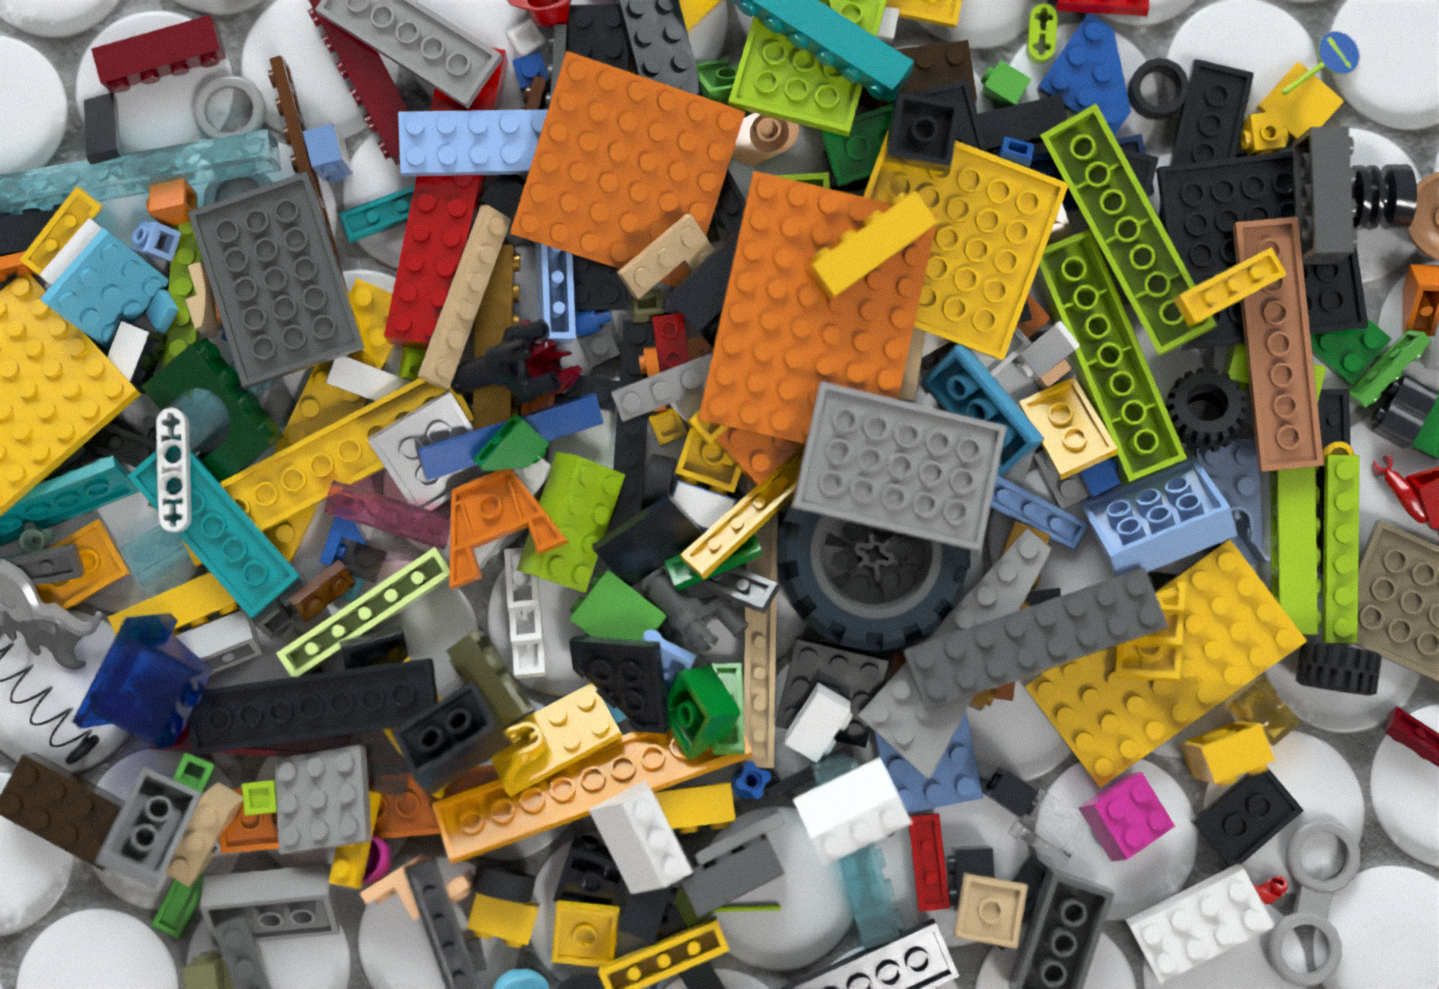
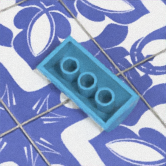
M962 344L955 346L922 381L947 412L1007 426L997 471L1000 476L1014 468L1045 440L1043 435L974 352Z

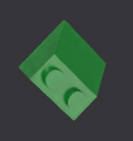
M711 665L681 670L667 696L670 731L688 760L696 758L730 734L742 713Z

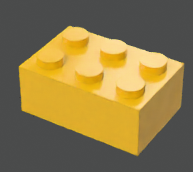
M1233 721L1178 743L1191 777L1202 780L1204 783L1210 782L1211 785L1219 784L1220 787L1238 781L1237 775L1248 772L1249 775L1263 772L1268 769L1266 764L1276 761L1262 725L1258 723Z

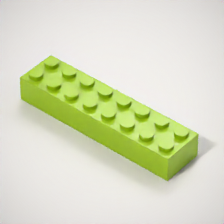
M1097 104L1041 134L1040 136L1064 181L1069 184L1068 188L1158 355L1163 356L1218 327L1212 315L1189 327L1173 299L1196 286Z
M1089 229L1046 246L1035 278L1054 323L1057 324L1061 321L1080 345L1068 357L1081 388L1118 448V454L1113 456L1118 466L1116 472L1121 484L1187 459L1093 232Z

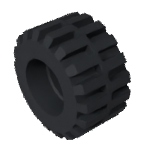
M1197 368L1196 374H1193L1191 370L1186 372L1184 378L1179 377L1175 381L1174 386L1171 387L1165 407L1180 443L1187 445L1186 450L1192 452L1194 447L1199 448V453H1206L1207 448H1211L1212 453L1217 452L1221 445L1226 448L1230 445L1232 439L1235 440L1246 416L1247 402H1244L1246 395L1244 390L1238 391L1239 382L1237 380L1231 382L1229 380L1230 374L1226 372L1223 375L1217 374L1218 369L1211 368L1210 372H1205L1204 368ZM1198 400L1209 401L1219 408L1222 417L1214 421L1200 420L1191 414L1187 405Z
M1308 641L1300 646L1295 681L1300 685L1365 696L1375 695L1378 689L1382 656L1371 650Z

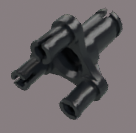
M541 318L523 326L516 324L507 327L499 345L489 347L485 350V355L461 362L457 366L451 382L453 391L457 395L466 394L465 392H473L496 384L499 387L508 389L524 404L536 400L537 396L558 391L561 384L555 371L531 378L529 377L525 362L532 355L531 351L524 352V350L531 348L529 343L546 339L550 336L547 322H544V319Z

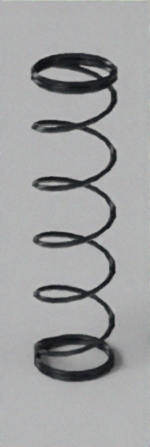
M14 643L0 650V653H2L0 660L14 646ZM34 664L29 665L12 676L1 679L0 682H4L22 674L10 693V702L13 704L25 703L44 694L30 714L29 722L31 725H43L63 716L50 736L49 744L51 747H62L85 736L78 746L66 757L65 763L67 765H72L82 759L100 741L98 735L90 736L93 729H89L62 744L54 745L52 743L54 734L72 712L73 708H69L46 721L33 723L32 717L36 709L51 692L53 686L28 699L17 702L13 701L12 696L15 689L34 667Z

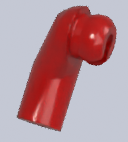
M1275 876L1260 886L1255 884L1253 886L1262 903L1268 905L1286 894L1288 882L1282 876Z

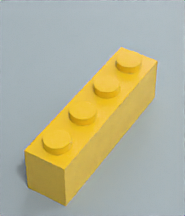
M917 191L909 196L905 192L901 193L889 202L892 208L887 212L881 214L877 210L863 220L866 225L863 229L856 233L852 228L839 237L837 240L840 245L830 251L828 247H825L811 257L815 263L808 270L829 300L938 223Z
M209 572L108 616V619L122 652H136L151 646L152 642L161 638L164 641L181 634V629L188 626L194 629L200 625L210 623L209 617L220 613L221 617L236 612L239 610L237 606L239 604L214 575Z
M731 781L663 789L653 792L670 828H679L680 833L699 831L698 826L711 824V829L730 827L729 822L736 821Z
M715 916L605 963L599 967L598 973L605 989H641L729 951V945L718 918Z

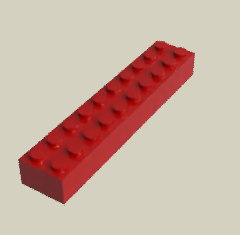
M493 48L501 53L503 59L469 108L464 107L435 88L430 111L498 110L508 68L506 50ZM486 175L416 177L384 337L389 344L427 351L479 212L480 198L482 197Z

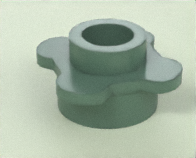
M29 522L24 525V532L20 536L18 547L22 552L27 553L47 549L50 540L54 538V533L50 528L42 529L37 527L34 522ZM34 537L38 538V543L34 542Z

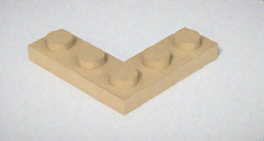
M685 214L619 270L617 274L632 296L639 299L681 262L684 263L691 273L715 249L693 216Z

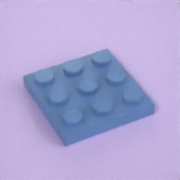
M967 711L959 727L956 729L946 752L938 763L933 776L929 780L874 731L878 755L907 813L983 798Z

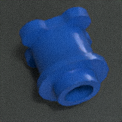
M749 761L744 763L742 768L736 770L732 775L731 787L734 793L741 798L758 799L763 796V788L771 780V774L767 770L762 771L755 766L754 762ZM746 778L749 780V786L746 783Z

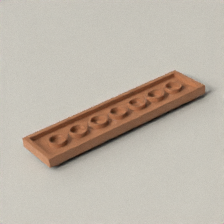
M1298 217L1236 222L1232 224L1236 264L1238 265L1272 247L1287 273L1281 279L1240 300L1258 472L1324 466Z

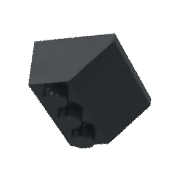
M735 232L666 296L670 303L712 348H714L738 240V234Z
M474 680L391 732L413 780L429 796L437 793L513 744L500 718Z

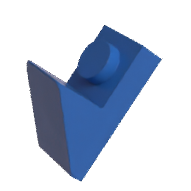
M341 503L339 504L319 563L331 566L337 560L343 563L348 551V545H345L346 539L370 546L352 508Z

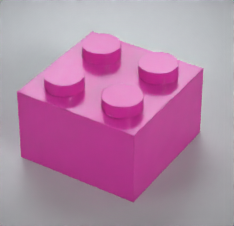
M1142 772L1123 776L1078 807L1111 862L1130 859L1175 827Z

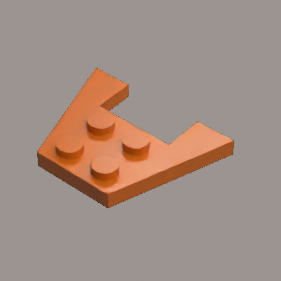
M513 469L497 470L451 489L449 587L453 590L483 578L474 549L524 528H530L536 550L539 554L570 543Z

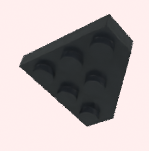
M574 636L569 640L573 670L581 678L584 676L588 678L598 688L596 693L613 709L617 707L630 719L628 724L637 732L666 734L671 729L660 642Z

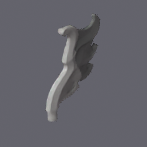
M4 559L0 560V613L4 611L9 613L4 622V631L7 637L14 642L17 639L16 631H19L24 636L26 645L35 655L39 656L41 654L39 646H44L52 653L54 659L61 666L72 670L84 667L86 662L76 659L74 654L75 646L83 636H89L97 630L103 616L102 613L96 612L91 621L84 622L56 603H44L40 599L31 579L24 571Z

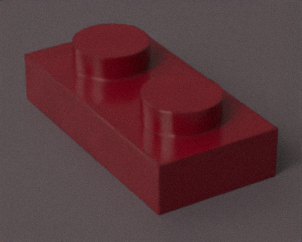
M1396 706L1388 715L1385 733L1396 742L1402 743L1421 758L1428 760L1438 767L1439 733Z

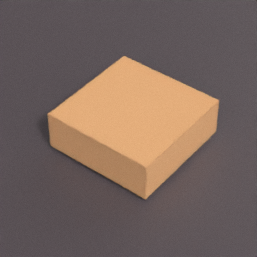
M1064 359L1039 378L1036 383L1042 390H1045L1070 371L1071 366Z

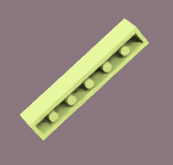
M432 548L277 652V656L291 677L308 675L341 653L340 641L369 634L450 579V563L439 548Z

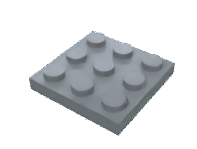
M450 389L368 437V442L418 518L451 499V489L497 471H484L478 465L429 481L424 478L416 449L475 431Z
M355 745L274 759L279 854L289 855L372 842L366 746Z

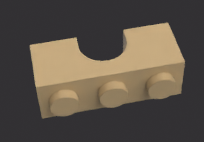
M217 782L207 790L195 808L165 873L188 887L197 881L209 866L218 849L214 845L223 831L232 823L243 803V796L220 782Z

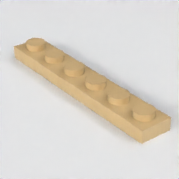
M489 205L480 206L418 373V377L440 389L450 388L511 222L510 218Z

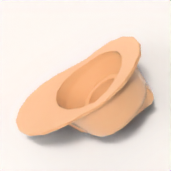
M752 113L743 119L732 156L744 165L763 163L793 146L798 138L799 125Z

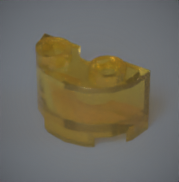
M1260 675L1232 700L1233 702L1228 705V708L1239 720L1244 719L1245 722L1261 724L1269 745L1275 746L1301 722L1289 706L1277 696V691L1266 677Z

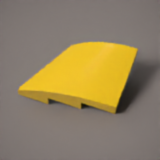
M1186 582L1177 583L1175 587L1159 593L1155 592L1168 628L1118 645L1115 677L1180 682Z

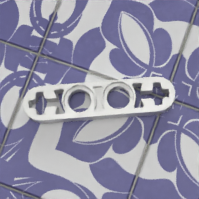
M167 408L160 412L156 422L159 522L164 529L178 533L187 529L191 523L189 420L182 411L175 408ZM172 415L180 420V425H175L174 436L181 437V441L172 439L165 441L166 436L172 437V429L166 426V421H170ZM171 446H178L182 452L180 460L176 463H169L165 456L167 449ZM178 477L182 481V490L176 495H171L166 489L167 482L171 478ZM167 499L173 501L183 500L182 505L176 504V512L182 514V520L177 521L175 527L173 522L168 521V516L174 513V505L167 504Z

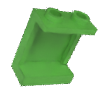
M609 570L605 574L599 571L588 585L592 588L591 592L585 599L580 596L569 609L573 613L569 618L573 623L591 637L642 640L645 631H657L667 618L666 614Z

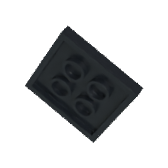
M797 636L775 727L789 729L817 683H820L850 701L852 718L845 730L839 729L834 739L838 742L866 748L871 727L858 715L882 689L889 658Z

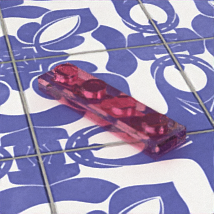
M333 480L330 484L325 513L443 550L446 548L451 532V516Z

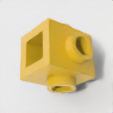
M1281 111L1250 114L1243 121L1240 143L1242 149H1246V156L1278 153L1286 147L1288 131L1285 126L1283 127Z

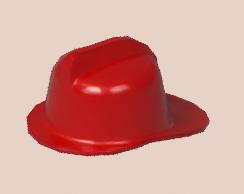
M507 0L510 5L527 10L531 19L538 27L554 28L555 24H567L568 27V13L571 5L570 1L572 0Z

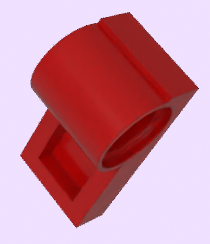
M680 313L652 317L660 372L689 362L684 317Z

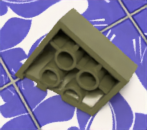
M473 630L446 650L451 658L449 661L457 674H462L467 683L472 680L477 683L500 718L504 728L534 710V707L485 631Z

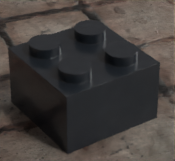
M898 92L893 101L883 161L946 172L952 165L962 103Z

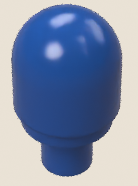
M589 309L576 313V335L583 337L601 330L602 324L613 321L611 311L606 310L597 313L596 310Z

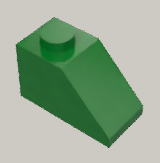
M514 413L472 461L484 471L529 468L532 463L535 464L543 458L549 443L526 421Z

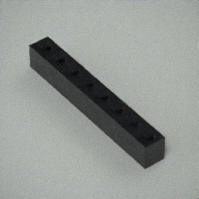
M1061 94L978 114L987 151L995 156H998L1004 136L1032 144L1043 143L1041 134L1068 120ZM823 150L821 160L824 172H829L830 189L848 192L856 190L855 187L868 184L870 177L837 188L826 150Z

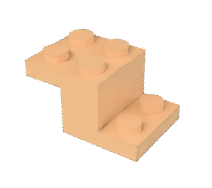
M421 854L362 891L360 895L365 904L375 900L378 905L397 892L413 921L418 919L420 914L407 881L404 866L427 859L425 854ZM470 869L445 884L452 904L472 891L470 885L474 882L475 876Z

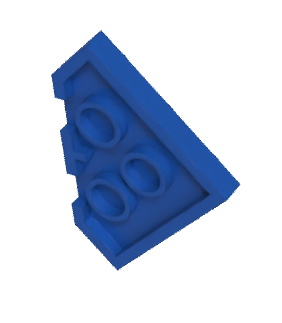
M1088 13L1037 87V90L1047 97L1061 94L1065 109L1074 115L1097 104L1115 136L1131 113L1115 32L1112 27L1091 13Z

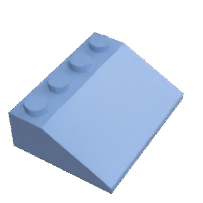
M1195 456L1079 502L1115 577L1143 567L1148 572L1238 536L1230 506Z

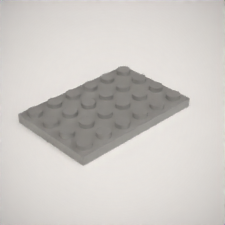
M820 382L792 508L977 552L981 551L1007 426Z

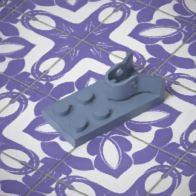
M1255 440L1231 441L1230 445L1226 448L1221 445L1219 451L1213 453L1211 448H1207L1206 453H1199V448H1194V456L1231 508L1238 536L1230 538V540L1248 564L1270 563L1271 556L1265 554L1263 545L1260 472H1258ZM1222 543L1215 544L1201 551L1206 555Z

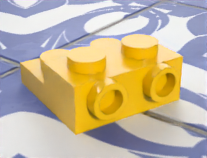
M690 427L675 475L680 476L679 481L694 486L701 483L710 486L709 491L727 496V493L734 494L741 470L714 441L706 445Z

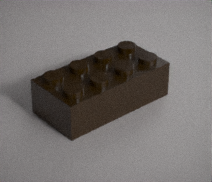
M968 40L896 49L914 61L912 75L899 92L912 93L968 78L974 102L976 103L977 94ZM863 86L855 115L889 105L890 103L884 99L874 98L867 88Z
M34 752L21 756L1 792L0 816L104 871L108 868L94 862L125 800Z

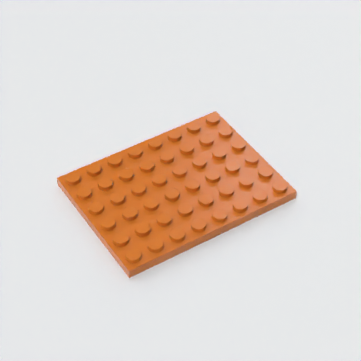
M753 171L698 421L806 445L820 382L898 400L936 224L829 300L808 270L815 263L811 257L825 247L832 251L840 245L837 239L852 228L857 233L866 226L863 220L877 210L884 214L892 207L886 202Z

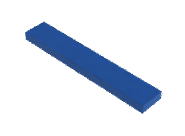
M595 393L583 395L519 416L547 442L604 424ZM508 420L416 449L424 478L429 481L477 465L472 460Z

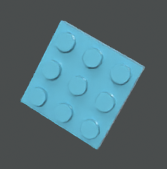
M103 227L40 299L48 307L109 350L120 320L134 323L151 304L157 290H163L169 284V279Z

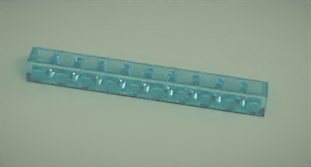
M268 129L124 153L119 158L90 165L88 160L1 174L0 213L18 215L22 214V210L28 208H39L41 211L52 210V206L63 204L75 187H81L100 202L149 193V185L184 178L190 186L281 171L278 141Z

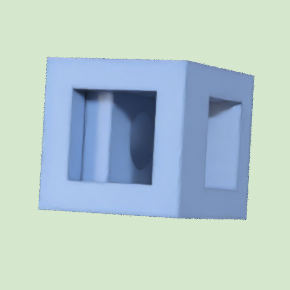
M140 221L139 227L132 234L133 245L131 249L149 258L172 262L181 232L158 222ZM167 236L163 251L158 250L161 237Z

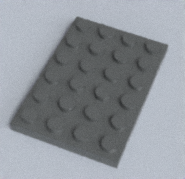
M308 172L188 211L237 372L244 389L366 349Z

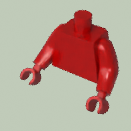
M1384 455L1382 458L1387 468H1380L1377 462L1373 461L1371 466L1373 473L1378 476H1385L1384 482L1408 515L1418 523H1425L1429 528L1437 529L1439 536V467L1408 475L1405 480L1397 471L1391 469L1393 460L1390 456Z

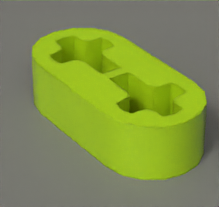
M1039 4L1035 6L1028 18L1026 55L1030 61L1036 64L1048 62L1056 48L1057 12L1051 5ZM1040 13H1045V18L1050 19L1045 24L1044 30H1040V20L1035 19L1038 18ZM1039 38H1043V48L1048 49L1045 50L1043 55H1038V50L1033 49L1037 46Z

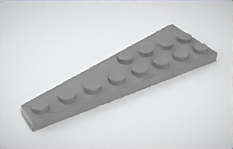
M1027 528L924 643L1021 610L1052 549ZM906 662L858 716L929 780L946 752L956 729L959 727L975 695L925 712L908 663Z

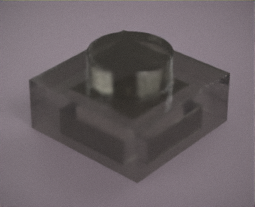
M357 542L347 570L351 576L376 583L387 552Z

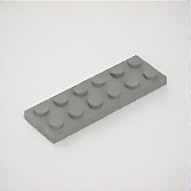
M321 0L315 8L317 14L466 108L470 107L503 59L501 53L416 0Z

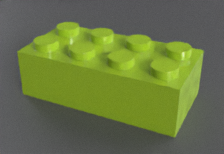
M556 451L539 504L570 543L539 554L536 550L531 531H529L516 570L586 593L598 555L593 551L592 544L603 538L606 534L625 474L580 456Z

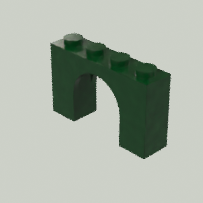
M207 337L190 344L141 386L160 411L177 404L196 388L208 390L222 400L230 416L229 434L221 445L201 460L219 483L246 469L285 437L279 430L276 421L270 418L260 406L258 398L249 392L248 389L242 387L238 373L227 364L220 355L218 347L210 342Z

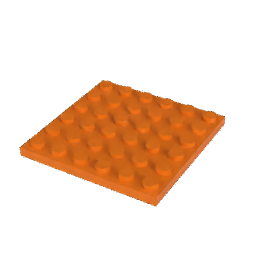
M566 51L510 234L618 269H622L685 214L693 216L706 236L746 112ZM681 262L659 282L676 287L690 272L684 263Z

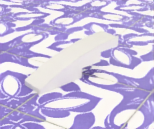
M524 548L504 549L507 608L509 611L515 679L546 676L539 578L516 570Z

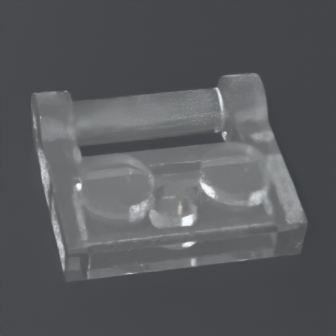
M1038 787L1037 791L1039 794L1036 799L1039 802L1029 816L1024 814L1022 819L1018 817L1011 825L1008 834L1015 839L1021 838L1051 859L1055 867L1062 869L1090 829V825L1079 813L1043 788ZM1032 819L1065 842L1062 849L1058 850L1028 829L1026 826Z

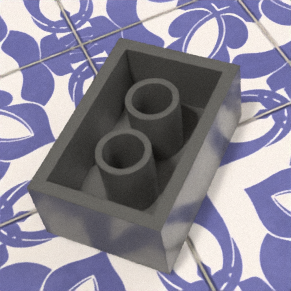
M143 767L94 863L155 889L168 867L202 793Z
M760 836L754 837L742 844L745 850L735 855L729 850L714 858L715 865L707 869L704 865L692 869L693 873L687 875V879L681 883L698 917L704 916L786 874L768 838L762 840Z

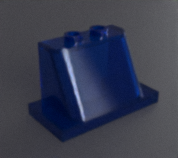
M171 613L125 617L72 720L79 729L113 724L157 749L173 747L178 735L185 728L186 720L193 707L199 702L200 694L213 670L172 634L178 619Z

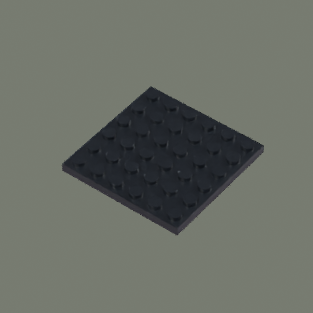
M1293 151L1161 166L1156 169L1164 229L1195 286L1237 265L1232 224L1236 222L1295 217ZM1357 247L1354 249V253L1335 264L1303 265L1310 335L1359 330L1369 327ZM1240 300L1213 314L1212 317L1218 327L1182 345L1181 350L1235 345L1237 343L1244 344Z

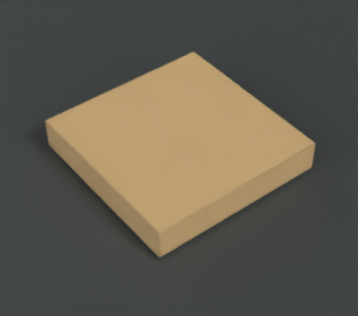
M963 873L953 937L1017 949L1028 885Z

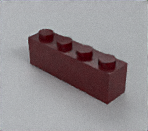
M211 15L91 48L100 83L109 92L112 91L114 93L125 92L131 88L130 86L139 83H156L160 80V77L167 75L181 76L187 74L190 69L195 67H213L219 64L220 60L227 59L218 25Z

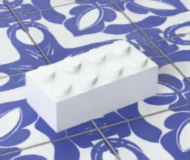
M1239 864L1126 919L1160 984L1275 927L1245 869Z

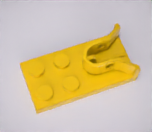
M593 683L576 690L505 728L513 744L491 757L490 760L509 797L623 737L604 700L596 693L598 689Z

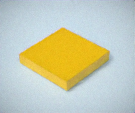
M1299 61L1256 107L1261 113L1281 111L1283 127L1287 128L1288 137L1293 141L1310 127H1321L1344 102L1315 75L1287 95H1283V89L1309 71Z
M557 900L551 962L600 967L605 963L615 960L620 907Z

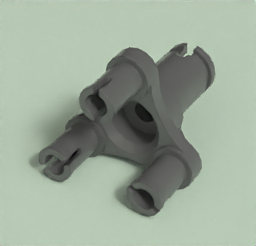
M664 568L655 570L644 580L641 590L644 593H648V598L667 615L669 619L668 625L672 629L671 643L697 655L691 669L711 665L712 662L693 645L695 642L701 651L706 653L712 649L709 644L715 645L718 642V638L706 626L713 619H718L733 634L732 636L736 638L748 628L749 623L731 606L732 602L720 596L700 599L698 597L692 598L684 589L676 591L670 575L665 574L666 570Z

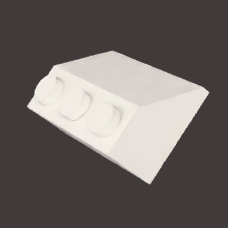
M880 757L793 799L824 866L912 824Z
M646 780L589 809L631 894L664 888L693 873Z

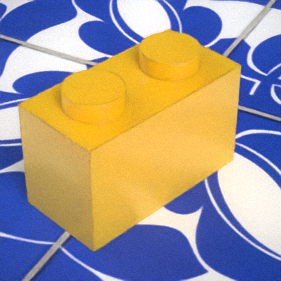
M476 893L467 928L474 930L473 935L479 938L491 939L492 936L503 938V944L511 947L521 948L522 944L528 946L541 904L534 902H509Z

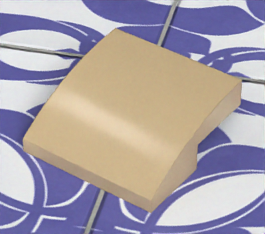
M196 262L188 265V269L197 295L185 300L195 329L213 338L217 336L220 326L216 318L214 295L204 264Z

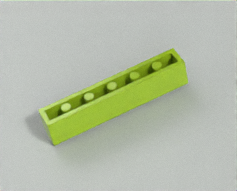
M1319 466L1269 471L1271 594L1302 635H1317L1318 628L1322 624L1321 611L1317 610V597L1321 595V581L1317 579V566L1321 562V552L1319 548H1316V535L1320 533V519L1316 517V504L1320 500V490L1315 484V474L1318 473Z

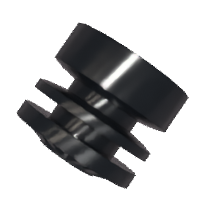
M1386 164L1380 171L1376 165H1368L1367 167L1353 165L1351 168H1354L1355 182L1351 190L1352 199L1356 201V214L1353 218L1354 230H1362L1364 228L1374 230L1379 224L1385 230L1406 229L1410 227L1417 205V182L1412 167L1408 164Z

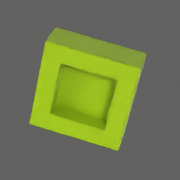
M403 347L398 377L409 381L419 379L418 373L426 351L412 347Z
M276 780L242 784L245 816L277 812Z

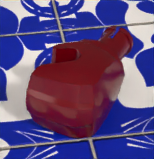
M525 320L524 322L520 323L519 325H520V326H523V325H526V324L531 323V321H530V320ZM541 339L529 343L531 348L527 350L531 351L532 355L530 359L525 360L529 377L534 378L547 374L550 371H555L560 379V389L546 394L562 393L578 380L582 372V368L579 365L563 368L560 363L562 357L570 356L572 352L558 350V345L553 339L548 341Z

